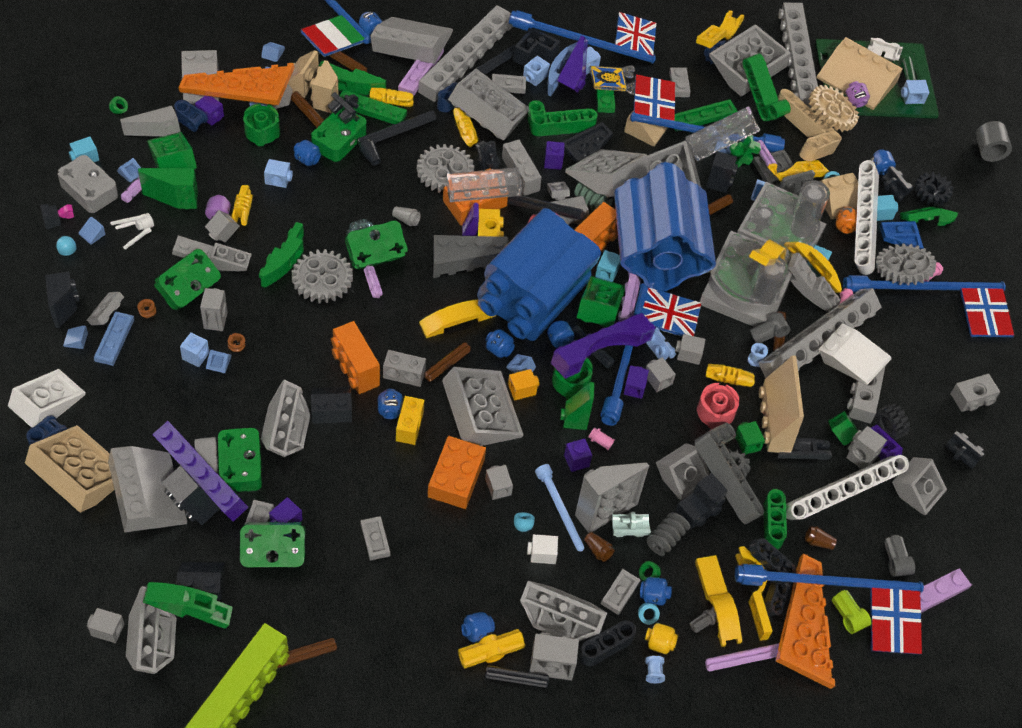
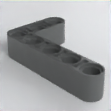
M724 423L697 438L695 446L711 473L728 490L726 497L739 519L744 524H748L762 516L764 510L725 446L726 443L736 437V433L729 423Z

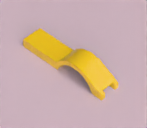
M733 11L727 12L721 26L711 25L697 37L696 43L712 48L721 39L732 38L742 23L744 15H740L736 19L731 17Z
M819 160L796 162L791 168L777 173L778 165L776 163L768 165V169L780 182L787 176L810 170L815 172L814 177H824L829 172Z
M769 239L761 249L752 250L749 257L764 266L774 265L777 259V262L783 263L787 249Z
M745 546L739 547L740 554H736L738 565H762L751 555ZM767 580L763 582L762 586L758 587V590L752 594L749 600L760 641L768 640L772 633L762 597Z
M716 555L697 558L695 564L706 599L712 603L716 613L718 638L721 647L726 646L727 640L736 639L737 644L742 643L736 605L731 595L727 592Z

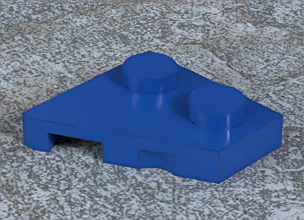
M916 221L881 223L880 230L884 241L899 246L905 244L908 247L912 244L914 248L919 246L920 250L924 249Z

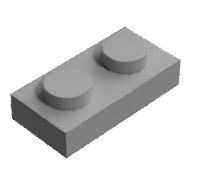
M670 68V81L675 82V97H690L691 92L687 68Z
M492 74V81L507 92L525 94V76Z
M565 182L547 183V190L555 200H563L565 197L570 196V190Z
M120 292L108 293L87 321L91 325L105 324L109 320L110 314L120 306L124 296Z
M254 500L245 524L248 522H269V512L274 509V505ZM250 529V531L246 533L247 535H250V539H253L255 535H258L257 533L253 532V529Z
M381 516L361 520V528L370 561L390 556Z
M622 569L602 599L601 605L619 615L639 585L640 579Z

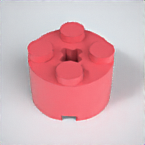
M713 383L705 387L701 394L696 411L700 420L708 425L710 429H714L724 423L731 424L734 420L739 406V396L728 385L722 386L719 385L720 383Z

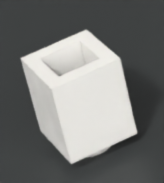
M533 535L532 542H528L527 554L531 555V562L555 564L558 536Z

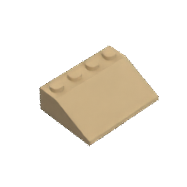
M845 37L821 69L817 79L835 89L837 88L838 91L843 92L845 95L849 84L852 82L865 83L870 94V99L865 106L874 110L895 86L903 68Z
M793 355L765 379L763 387L759 388V398H762L760 411L764 414L762 428H765L764 444H767V452H791L804 418L797 359Z
M76 425L29 446L25 464L80 513L97 505L114 491L108 464L110 453L79 426Z

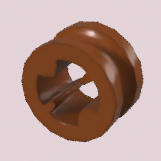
M144 299L138 303V311L142 317L149 318L156 314V307L152 300Z
M239 333L230 335L228 338V348L233 352L242 351L245 347L244 336ZM233 341H240V345H236V343L233 345Z

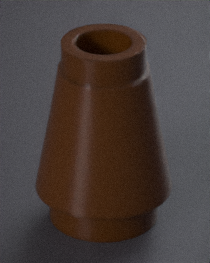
M810 526L805 535V541L812 546L833 550L837 542L836 538L817 526Z
M590 532L585 537L584 541L598 560L606 561L613 555L614 549L612 544L593 532Z

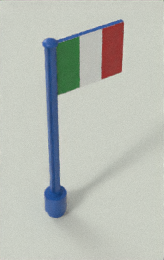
M335 0L325 1L339 16L301 29V33L324 57L361 43L369 44L371 42V36Z

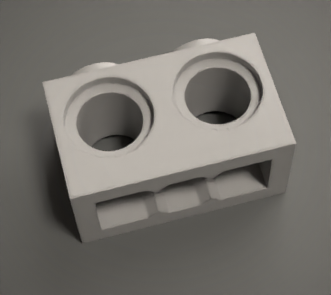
M388 350L383 365V378L421 387L426 369V359Z

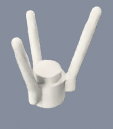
M149 213L111 222V225L121 224L117 225L116 229L135 224L138 230H143L123 247L124 249L130 247L145 234L150 233V228L154 227Z

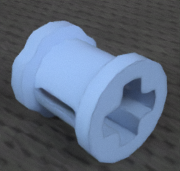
M762 343L752 345L751 353L747 360L751 366L760 367L759 362L768 353L767 347Z
M661 656L647 657L645 660V664L648 665L646 681L649 683L664 682L665 675L663 674L662 667L664 658Z

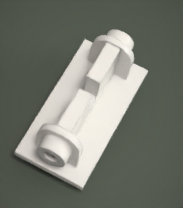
M871 38L870 45L868 46V50L881 56L882 52H885L884 58L894 62L899 60L903 47L896 43H887L880 38Z

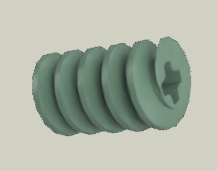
M581 182L576 186L574 195L576 197L583 196L585 204L590 206L591 210H595L603 202L611 206L612 198L608 200L609 197L597 194Z

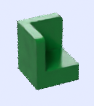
M845 411L828 421L832 431L844 446L853 441V437L858 432V429Z

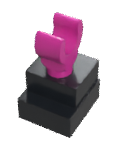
M48 204L40 205L46 229L61 226L60 217L67 219L74 217L72 205H65L60 210H57L56 205L49 207Z

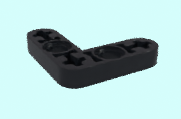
M760 538L751 541L749 546L751 555L770 572L796 574L795 565L766 539ZM772 555L775 558V565H773L771 561ZM771 581L764 600L769 616L781 615L783 613L794 582ZM779 584H780L781 587H782V593H781V594H780V592H779V590H778V585H779Z

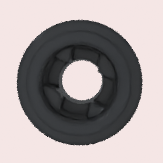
M371 139L363 140L359 144V151L373 166L378 165L381 159L375 142Z

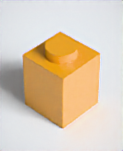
M531 369L509 375L508 386L514 401L536 395L539 380L536 375H533Z

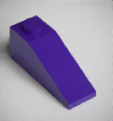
M582 35L557 79L560 84L577 93L584 87L586 79L588 40Z

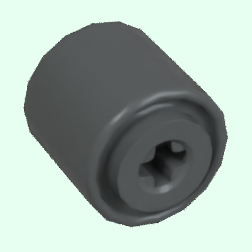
M991 121L977 129L975 137L984 160L990 162L999 161L1006 158L1012 152L1009 135L1003 123Z

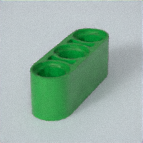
M773 489L768 493L763 505L764 539L778 550L787 536L786 497L781 490Z

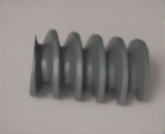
M673 512L669 513L661 524L653 530L652 534L647 537V544L656 554L664 556L665 552H670L671 547L676 545V541H679L681 536L685 535V530L691 528L690 524L683 516Z

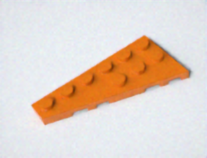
M287 63V66L278 67V65H271V68L265 69L251 67L233 69V72L229 73L217 71V74L210 75L206 73L184 75L178 88L183 93L279 105L295 67L294 63Z
M803 554L799 558L796 574L823 576L822 563ZM793 583L776 662L831 689L835 687V679L832 678L831 674L833 661L830 660L829 656L831 643L828 617L825 616L824 611L826 606V599L823 598L822 593L824 585Z

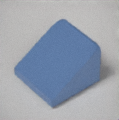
M269 42L263 46L262 58L277 62L285 47Z
M132 158L119 167L117 172L127 181L132 182L139 177L138 168L141 167Z
M90 217L79 231V235L92 245L105 235L104 227L97 220Z
M86 326L68 329L63 346L83 349L88 335Z
M210 350L206 369L225 373L232 355Z
M519 354L507 365V369L513 373L531 369L533 372L536 368L532 357Z

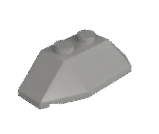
M286 380L282 381L268 405L261 440L267 450L283 457L303 449L310 419V412L302 395V388Z
M532 581L527 582L520 600L533 628L556 637L571 636L579 641L599 634L607 612L586 600L552 586Z
M142 586L129 614L126 658L134 670L155 674L174 659L176 616L143 603L146 587Z

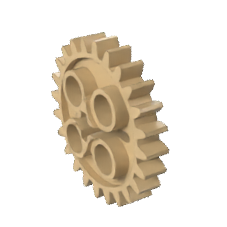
M821 85L816 87L808 98L810 100L809 105L812 106L811 110L816 111L814 115H818L819 120H824L825 125L828 123L829 127H834L836 131L838 129L842 132L844 130H851L859 119V116H857L859 112L855 111L857 107L852 106L848 97H844L843 92L839 93L837 88L833 90L832 86L828 88L826 85L824 87Z

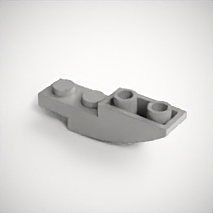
M181 236L177 237L172 252L173 255L185 258L194 250L201 249L215 267L222 271H246L251 258V253L218 243L210 246ZM195 259L194 262L191 263V264H192V265H193L194 263L196 264V263L198 262V260Z
M800 253L792 254L788 268L793 274L791 278L793 285L807 299L827 312L838 306L840 298L824 276L816 277Z

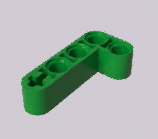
M758 53L745 58L742 65L761 119L763 121H770L789 114L791 106L786 99L778 100L764 57Z
M534 100L529 103L527 119L533 135L549 136L581 133L596 125L598 114L593 109L545 112L543 103Z

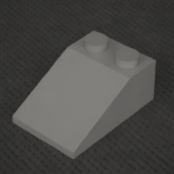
M217 50L182 51V79L187 74H217ZM183 93V100L193 104L205 95Z

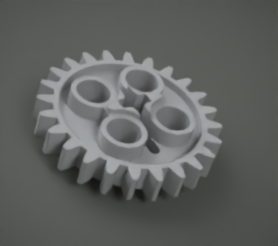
M444 144L443 148L437 145L436 149L430 147V152L424 150V155L420 154V159L417 160L418 177L421 178V183L425 182V187L431 185L432 191L438 188V193H440L442 189L444 190L445 186L472 176L474 165L470 155H465V150L460 152L459 147L453 149V145H450L447 148L446 144Z
M895 244V248L889 246L888 249L884 248L883 252H879V256L876 259L877 273H881V277L886 276V281L892 279V283L898 281L899 285H902L903 282L907 286L911 282L914 285H917V281L924 283V279L929 280V277H933L935 273V256H931V252H926L925 248L920 250L919 246L914 248L912 244L909 247L902 244L900 247Z
M326 249L323 253L317 250L316 254L310 251L309 257L303 255V260H297L298 264H294V270H292V283L294 284V289H298L299 295L304 293V299L310 296L311 302L316 298L318 303L322 299H325V302L328 303L329 298L336 301L335 296L342 298V292L347 293V288H351V282L353 281L352 269L350 268V263H346V258L341 259L340 253L334 256V251L327 254Z

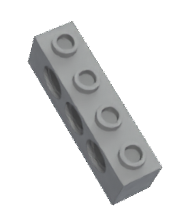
M885 366L868 385L858 380L852 384L850 394H853V397L849 399L847 409L850 410L848 415L850 418L871 424L877 410Z

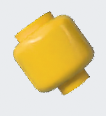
M656 623L652 629L648 628L645 640L649 641V649L667 654L670 650L674 651L678 635L675 634L674 628Z

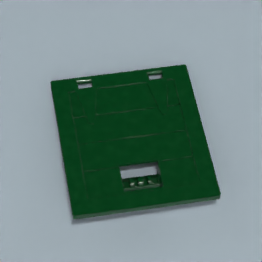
M816 39L815 46L820 71L843 40ZM854 41L867 49L870 45V41ZM896 43L903 47L898 61L895 60V62L888 61L903 68L902 71H904L906 80H926L929 95L925 103L905 104L904 98L901 97V88L898 87L897 82L874 110L864 105L856 108L855 111L859 112L858 115L938 118V108L923 44ZM882 52L881 57L884 58L885 52ZM822 55L827 56V60H823ZM822 82L823 87L824 85H826L828 88L830 87L828 84Z

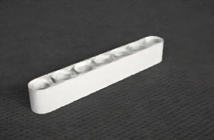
M866 160L860 164L858 181L855 263L863 275L872 273L875 268L879 174L874 162L871 160Z
M903 455L887 457L786 504V518L789 520L804 519L904 473L909 467L908 459ZM895 460L898 463V468H896L894 465ZM879 468L881 469V472H882L881 476H879V474H878V469H879ZM862 475H863L864 478H865V483H864V484H863L862 481H861ZM845 483H847L849 487L847 492L844 488ZM828 491L832 494L831 500L828 498ZM812 498L815 501L814 508L811 506L810 503ZM795 506L798 508L797 515H795L793 511Z

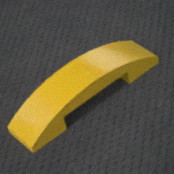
M785 242L784 246L792 254L800 253L821 276H824L834 292H841V284L834 268L818 250L801 242Z
M471 300L436 311L422 319L419 324L425 337L429 338L444 333V328L476 318L480 322L492 318V316L485 314L481 310L478 300Z

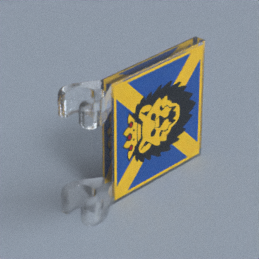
M590 66L594 89L627 91L634 95L635 89L633 88H635V82L626 84L625 77L633 78V73L629 72H635L634 66L624 68Z

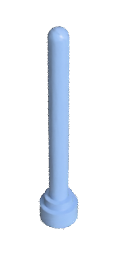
M549 464L541 465L535 470L538 479L545 483L577 551L581 552L584 550V545L551 479L553 473Z

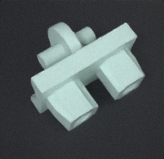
M635 512L612 514L613 536L635 535L636 537H643L644 535H650L649 514H635Z

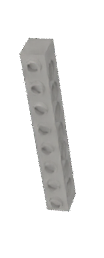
M783 3L782 9L779 10V19H781L780 28L783 31L782 40L785 42V49L791 53L787 64L789 66L788 75L791 78V90L811 109L812 106L809 105L810 100L808 98L818 85L803 3Z
M498 5L495 6L419 80L418 93L435 102L438 99L440 90L450 86L458 78H462L468 68H472L475 62L481 59L484 53L491 49L494 43L500 40L507 30L509 31L512 28V25L508 24L511 13Z
M860 289L761 360L759 365L765 378L792 355L796 356L799 371L801 366L812 362V358L820 355L818 349L842 323L855 328L862 325L865 319L873 317L876 311L882 308L874 289Z

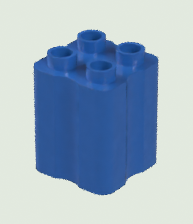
M669 162L659 163L643 178H631L624 185L615 189L614 198L620 263L628 272L640 276L644 284L649 288L665 292L680 285L681 282L690 277L700 276L715 268L716 260L706 191L698 184L687 180L685 173L678 166Z
M543 208L487 265L484 272L485 282L479 287L477 293L478 305L485 314L492 317L498 315L508 322L509 331L515 337L535 341L589 282L591 269L597 264L601 251L592 240L584 234L573 230L564 219L552 210Z

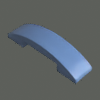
M577 42L566 47L553 61L548 77V96H551L558 87L559 82L557 79L560 76L559 73L568 61Z

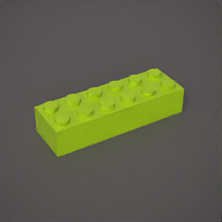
M264 623L185 728H236L240 718L244 719L248 714L251 703L260 698L266 683H270L274 679L279 664L283 666L288 660L287 637Z

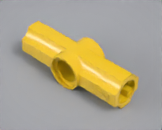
M517 629L499 636L495 634L488 635L482 638L479 643L458 649L461 664L465 669L485 661L487 663L496 662L503 658L505 654L525 648L522 633Z

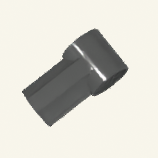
M774 313L768 318L767 322L751 329L750 332L755 343H762L774 336L778 338L786 336L790 332V327L782 313Z
M899 535L886 538L884 544L889 556L888 566L890 574L893 577L913 575L915 573V563L913 558L908 556L903 538Z

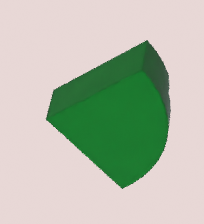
M941 208V215L938 216L937 225L945 226L954 222L958 213Z

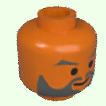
M852 207L840 209L836 215L837 229L846 234L856 231L857 210Z

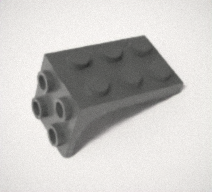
M785 150L771 153L778 165L777 173L784 172L794 165ZM761 156L754 157L752 161L764 182L773 184L802 197L804 190L811 186L815 176V172L810 170L787 176L780 182L768 169Z

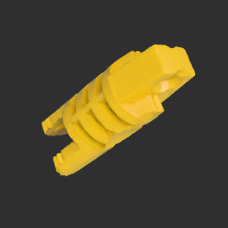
M371 88L370 98L396 106L412 107L414 105L413 94L387 88Z
M455 108L453 114L460 135L465 143L472 147L478 142L471 118L462 109Z
M249 185L241 186L239 194L236 195L231 216L236 223L238 217L241 218L243 226L247 225L253 198Z
M708 364L706 377L737 386L750 387L755 384V375L751 372L725 365Z

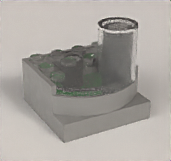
M811 180L802 185L799 195H795L765 182L737 233L764 244L770 239L786 248L784 246L785 242H801L814 248L826 226V223L820 220L830 196L829 188L820 181Z
M730 231L702 294L701 306L753 327L767 322L768 318L777 312L793 274L789 270L788 265L792 254L786 252L784 260L779 256L774 265L764 266L749 257L752 250L761 249L764 243Z

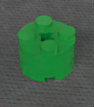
M254 104L246 109L243 117L244 131L246 137L257 146H264L280 136L279 116L273 106Z
M586 358L580 372L566 379L554 367L552 377L554 388L564 395L565 398L570 399L591 382L593 373L592 363Z

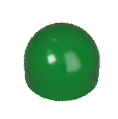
M116 96L110 101L109 108L111 112L121 114L127 111L128 104L124 98ZM116 103L123 105V109H119Z
M647 561L641 565L639 576L643 581L648 578L644 575L645 570L648 568H653V574L650 577L660 578L661 570L656 563Z

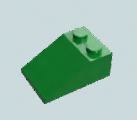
M182 132L147 140L157 168H197L193 150Z
M138 168L143 195L178 209H197L198 189L194 168Z
M591 276L582 296L577 318L584 322L597 323L605 328L614 325L625 292V286Z

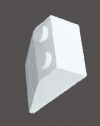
M843 323L818 349L825 364L866 385L891 360V356L857 330Z
M57 369L13 388L8 407L33 428L48 415H54L56 418L85 396L86 392L61 370Z

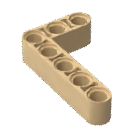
M782 89L778 95V100L786 99L791 106V112L784 116L808 137L799 153L800 157L806 161H814L834 153L842 139L840 134L833 128H830L828 124L825 125L824 120H819V116L814 115L815 112L793 92Z

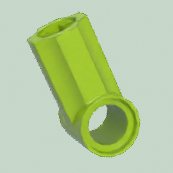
M843 590L832 598L831 601L842 615L843 624L849 633L854 634L871 625V618L868 612L863 608H859L848 590Z

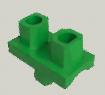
M748 134L742 142H733L729 149L731 155L737 156L735 164H738L739 168L743 163L749 165L753 159L752 153L758 154L761 151V146L759 142L753 140V135Z

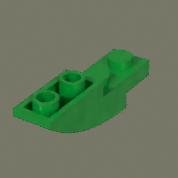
M329 63L338 77V90L340 91L344 89L356 94L370 95L371 88H386V80L356 68L353 72Z
M296 222L294 227L290 228L288 239L282 243L281 249L275 247L272 254L268 255L266 266L262 267L259 273L262 287H267L283 277L301 257L304 251L302 240L304 236L303 224Z
M149 582L143 600L145 604L182 618L187 614L224 629L230 623L232 606L217 601L216 595L198 589L175 584Z

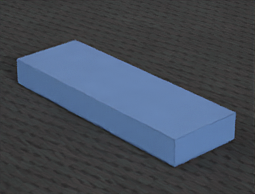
M120 312L114 313L94 356L95 362L114 365L134 322V316Z

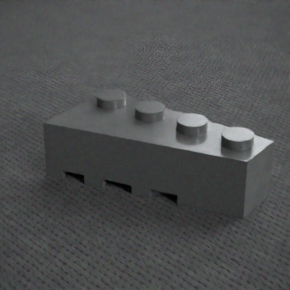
M434 235L433 278L440 277V274H456L457 271H474L475 268L479 267L485 269L507 246V237Z

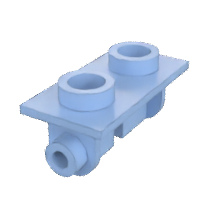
M657 327L651 341L646 342L658 359L663 357L666 360L668 357H675V349L672 348L669 342H665V337Z

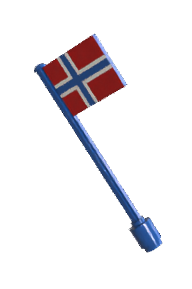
M641 75L635 76L634 112L630 116L632 122L638 121L741 142L746 138L747 135L674 121L675 82ZM765 133L760 137L753 136L755 142L762 140L769 152L784 149L785 139H782L780 136Z
M849 275L843 279V289H850L853 291V294L860 289L869 288L960 290L971 337L1014 336L1004 295L1006 285L1002 281L1000 283H920L917 281V285L911 282L907 286L904 282L902 285H899L898 281L892 283V281H871L868 279V276Z
M741 564L735 568V581L740 582L741 585L762 586L763 582L768 580L870 588L871 651L922 654L920 594L924 590V585L921 581L913 583L769 572L763 568V565Z

